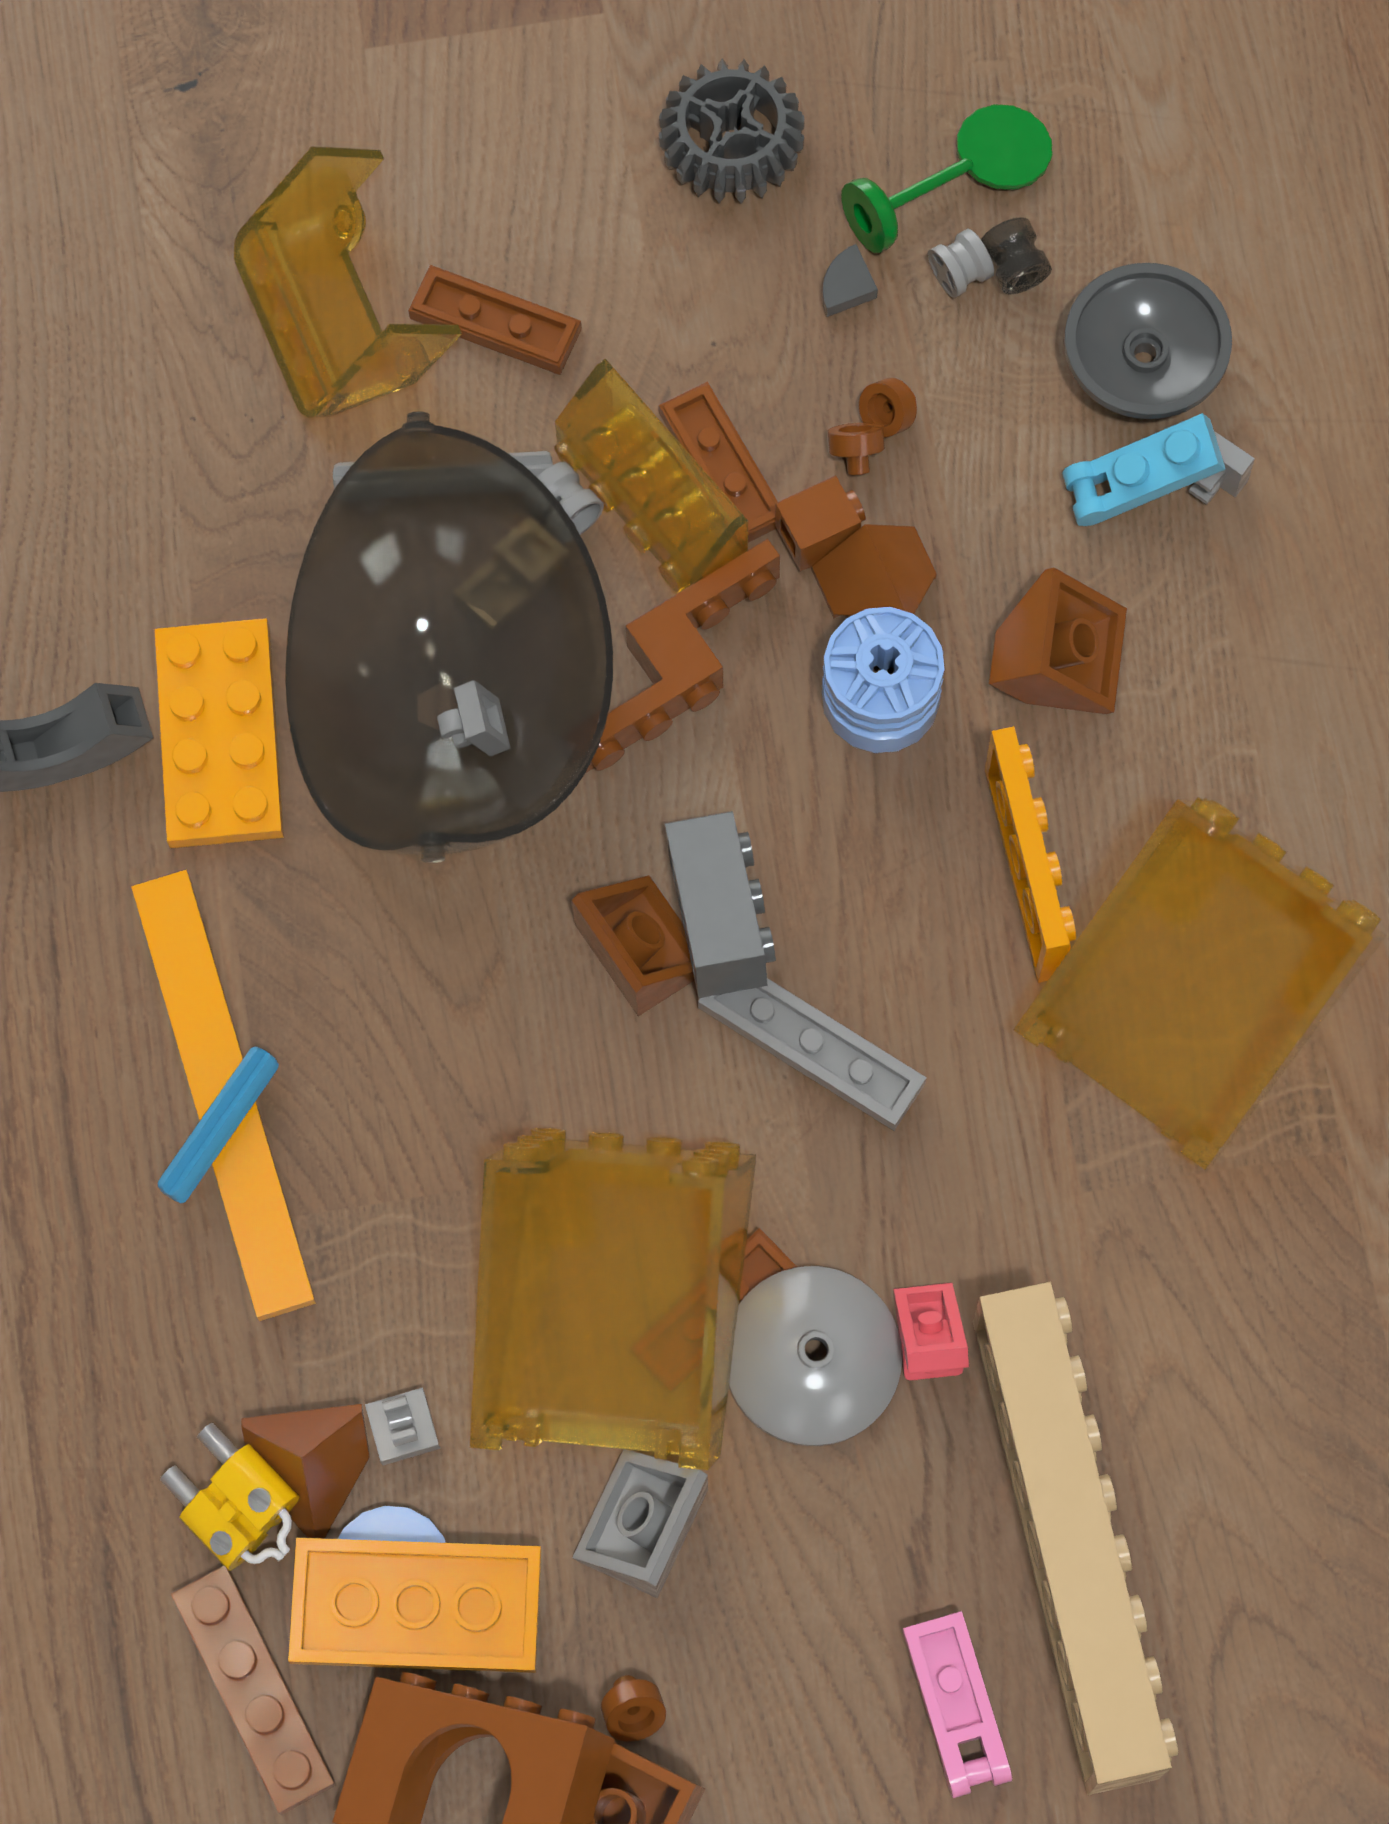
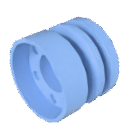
M893 607L868 608L846 618L833 632L824 654V676L822 680L824 714L834 732L851 746L873 753L895 752L918 742L931 728L940 705L941 686L945 670L942 646L932 628L913 613ZM875 666L881 669L877 673L873 672V667ZM892 667L894 672L890 675L886 670Z

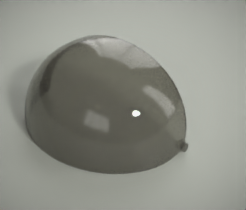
M416 411L407 414V423L403 424L402 428L378 440L355 461L337 484L314 527L300 567L291 605L286 646L285 685L290 733L296 759L312 799L329 823L347 839L360 846L396 854L421 855V861L438 863L445 861V855L477 850L505 841L547 817L573 792L585 775L605 729L613 683V645L606 600L598 573L583 539L560 502L543 482L506 451L464 431L435 425L430 422L429 413ZM472 680H475L497 696L502 709L511 749L491 757L473 744L456 748L453 737L443 739L439 729L437 716L445 711L458 708L454 688Z

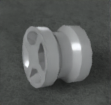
M969 228L957 234L954 243L948 246L939 244L928 250L929 263L934 275L942 288L953 298L966 292L969 283L975 280L984 282L994 276L993 263L985 245L978 235Z

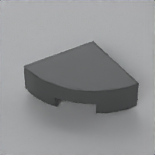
M857 244L848 247L832 261L824 277L823 307L826 316L829 317L877 298L878 289Z

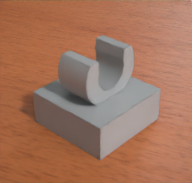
M1215 431L1214 433L1226 469L1195 482L1189 489L1190 494L1206 505L1220 488L1236 497L1247 484L1255 460L1251 455Z
M475 680L455 687L454 691L458 708L445 711L437 716L441 737L443 739L453 737L456 748L473 744L490 757L511 749L499 698Z
M423 1387L365 1404L382 1465L440 1449Z

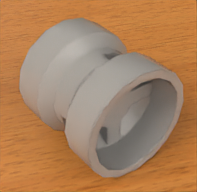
M564 461L558 462L543 471L528 488L526 499L537 512L547 514L550 517L551 528L567 541L580 536L597 521L604 509V503L593 490L584 489L579 484V474L569 463Z

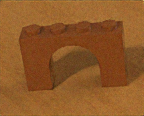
M408 1672L401 1673L399 1682L375 1677L332 1823L421 1824L434 1778L441 1765L460 1746L484 1737H495L506 1752L511 1768V1792L502 1824L592 1823L615 1741L614 1738L593 1729L596 1721L594 1717L562 1708L559 1709L557 1719L540 1715L541 1705L511 1696H506L504 1706L487 1703L488 1693L460 1684L453 1685L451 1694L435 1690L437 1681Z

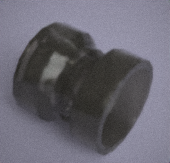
M1020 217L1004 221L986 232L981 239L992 262L996 263L998 269L995 277L1005 294H1018L1039 285L1051 274L1052 267L1044 251L1038 250L1034 244L1037 235L1027 218Z

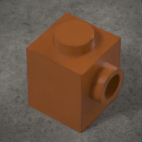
M836 475L775 503V527L800 572L812 567L861 528V523L866 520L859 498L853 490L845 492Z

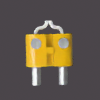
M210 1423L198 1434L197 1438L223 1464L210 1479L212 1483L206 1489L199 1491L176 1465L169 1468L160 1478V1481L185 1506L179 1519L228 1571L235 1569L244 1561L257 1564L263 1562L268 1557H274L280 1561L290 1551L286 1544V1537L292 1526L289 1512L298 1502L299 1495L250 1444L238 1450L214 1423ZM282 1521V1528L277 1534L278 1549L266 1548L260 1553L253 1555L252 1553L267 1538L269 1529Z

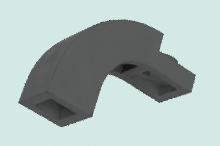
M94 683L68 703L46 713L22 719L0 720V792L49 786L92 773L128 756L153 739L139 687Z

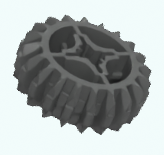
M722 58L717 67L718 71L711 73L701 64L697 70V81L683 75L679 82V91H669L666 98V109H662L659 116V124L662 128L661 132H659V145L665 151L664 157L668 169H676L677 179L681 185L694 181V192L697 193L698 197L709 188L714 189V196L718 203L723 200L726 192H735V197L742 204L746 198V190L752 189L763 198L767 192V182L781 187L782 182L785 180V170L794 171L797 165V153H801L804 147L802 130H804L805 119L802 112L798 111L799 100L796 94L786 93L787 84L784 82L783 77L769 81V71L765 65L757 72L751 73L745 59L738 65V70L728 69V65ZM755 110L762 113L770 121L775 130L774 135L764 131L763 124L754 119ZM690 127L699 131L700 138L709 142V151L707 153L699 148L691 139L688 133Z

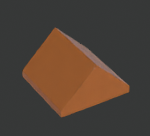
M649 875L581 892L572 899L575 926L637 1016L642 1015L695 981L683 923Z

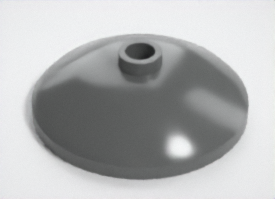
M1135 263L1105 272L1082 290L1073 303L1067 318L1064 348L1069 368L1075 380L1097 403L1124 416L1141 419H1160L1179 415L1194 408L1217 388L1229 364L1232 351V331L1222 303L1201 280L1169 265ZM1145 352L1150 354L1154 360L1143 363L1137 360L1135 355Z

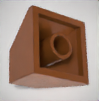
M1054 567L1045 569L996 631L989 685L1025 704L1099 714L1114 713L1127 608Z

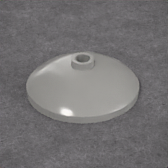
M804 1266L784 1270L768 1277L743 1298L727 1327L723 1346V1366L732 1397L741 1411L754 1425L772 1437L787 1443L802 1446H824L854 1437L869 1427L883 1413L890 1403L899 1382L902 1367V1348L899 1331L891 1312L882 1299L869 1286L854 1276L840 1270L820 1266ZM812 1340L822 1342L827 1350L826 1358L821 1361L810 1360L806 1356L805 1345Z

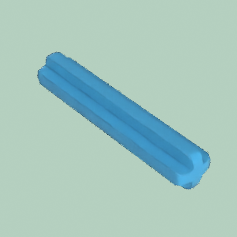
M255 1046L250 1048L158 1180L160 1191L167 1197L179 1203L186 1202L278 1070L279 1064L270 1053Z

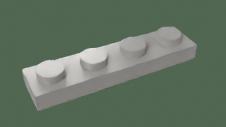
M768 978V986L699 999L698 1008L893 1131H895L926 1084L927 1077Z

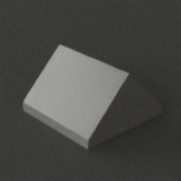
M623 1449L572 1558L658 1599L708 1491V1475L700 1469Z

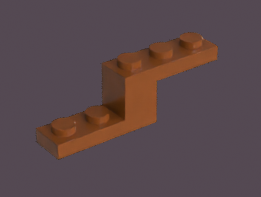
M768 538L626 625L627 647L654 685L567 738L569 758L581 776L593 768L601 771L612 766L624 755L625 748L641 738L645 741H650L659 737L669 729L673 723L672 719L688 709H691L693 712L699 711L716 700L720 694L719 690L723 688V666L699 634L697 628L701 627L705 630L717 625L729 614V608L746 598L750 601L756 600L767 594L776 585V579L780 578V555Z

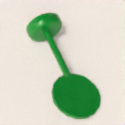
M994 104L977 109L963 121L957 134V156L960 161L890 197H887L885 192L868 178H858L846 183L841 190V201L850 228L866 249L873 253H881L893 246L898 237V222L895 209L966 172L978 182L995 189L1015 190L1032 185L1045 174L1052 159V139L1045 125L1031 112L1013 105Z

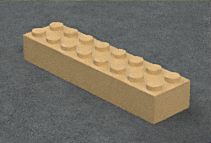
M1051 1282L979 1297L973 1319L974 1330L1087 1795L1159 1780L1172 1768L1171 1757L1178 1755L1177 1742L1170 1719L1160 1720L1155 1700L1156 1694L1162 1693L1161 1677L1154 1656L1144 1658L1140 1640L1141 1633L1147 1632L1145 1613L1139 1595L1129 1597L1125 1580L1126 1572L1132 1570L1130 1553L1124 1535L1114 1536L1110 1520L1111 1511L1117 1510L1116 1498L1110 1476L1108 1474L1099 1476L1096 1452L1102 1450L1101 1438L1094 1415L1084 1416L1081 1392L1087 1391V1384L1079 1355L1069 1357L1067 1349V1333L1072 1332L1067 1302L1064 1297H1054Z

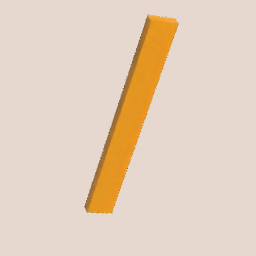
M186 869L131 886L200 1121L243 1060V1055L192 883ZM255 1101L212 1165L257 1319L262 1321L316 1304L259 1109Z

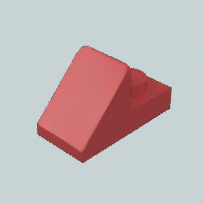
M953 1283L894 1289L897 1325L902 1348L903 1372L906 1380H921L962 1374L964 1368L969 1367L968 1346Z

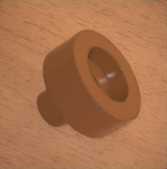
M885 378L868 385L861 393L859 399L860 416L863 422L883 425L884 437L893 436L907 430L914 423L917 414L916 397L903 381L897 378Z
M859 422L842 424L828 429L829 453L833 456L846 457L848 474L861 475L869 473V455L882 452L885 449L883 425Z
M630 1675L618 1678L614 1682L613 1688L606 1693L601 1702V1711L607 1730L612 1737L620 1741L632 1742L645 1739L657 1732L666 1719V1708L658 1687L650 1681L636 1679Z

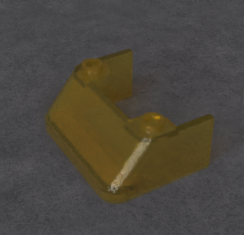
M311 146L242 226L235 238L234 260L295 405L307 417H330L415 384L462 335L458 325L389 324L383 331L380 327L349 256V252L360 241L366 227V216L356 191L384 160L381 150Z

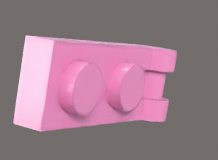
M962 1611L903 1628V1636L952 1798L970 1794L971 1786L991 1780L994 1786L1012 1781L1009 1763ZM980 1739L984 1756L963 1762L958 1745Z

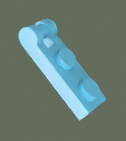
M1201 413L1092 461L1072 464L1063 470L1062 475L1067 490L1074 492L1076 504L1073 505L1072 509L1077 524L1079 526H1091L1221 472L1226 468L1211 420ZM1108 480L1112 492L1098 496L1095 485Z

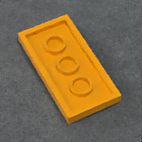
M267 618L155 629L166 835L169 847L181 848L284 838L270 628Z
M1014 726L991 731L985 774L1038 983L1061 978L1065 959L1071 958L1070 941L1076 940V929L1070 907H1060L1056 887L1062 886V874L1055 851L1046 853L1042 832L1048 831V819L1044 802L1041 797L1032 798L1029 779L1035 776L1032 754L1028 744L1019 745Z
M296 1538L288 1662L290 1664L536 1673L541 1546Z

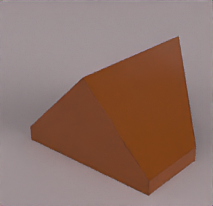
M864 524L812 566V573L833 619L842 615L853 616L868 608L893 607L915 614L930 585L937 577V573L915 526Z
M362 1404L241 1418L245 1445L250 1444L299 1495L298 1502L289 1512L292 1521L307 1538L325 1539L370 1458Z

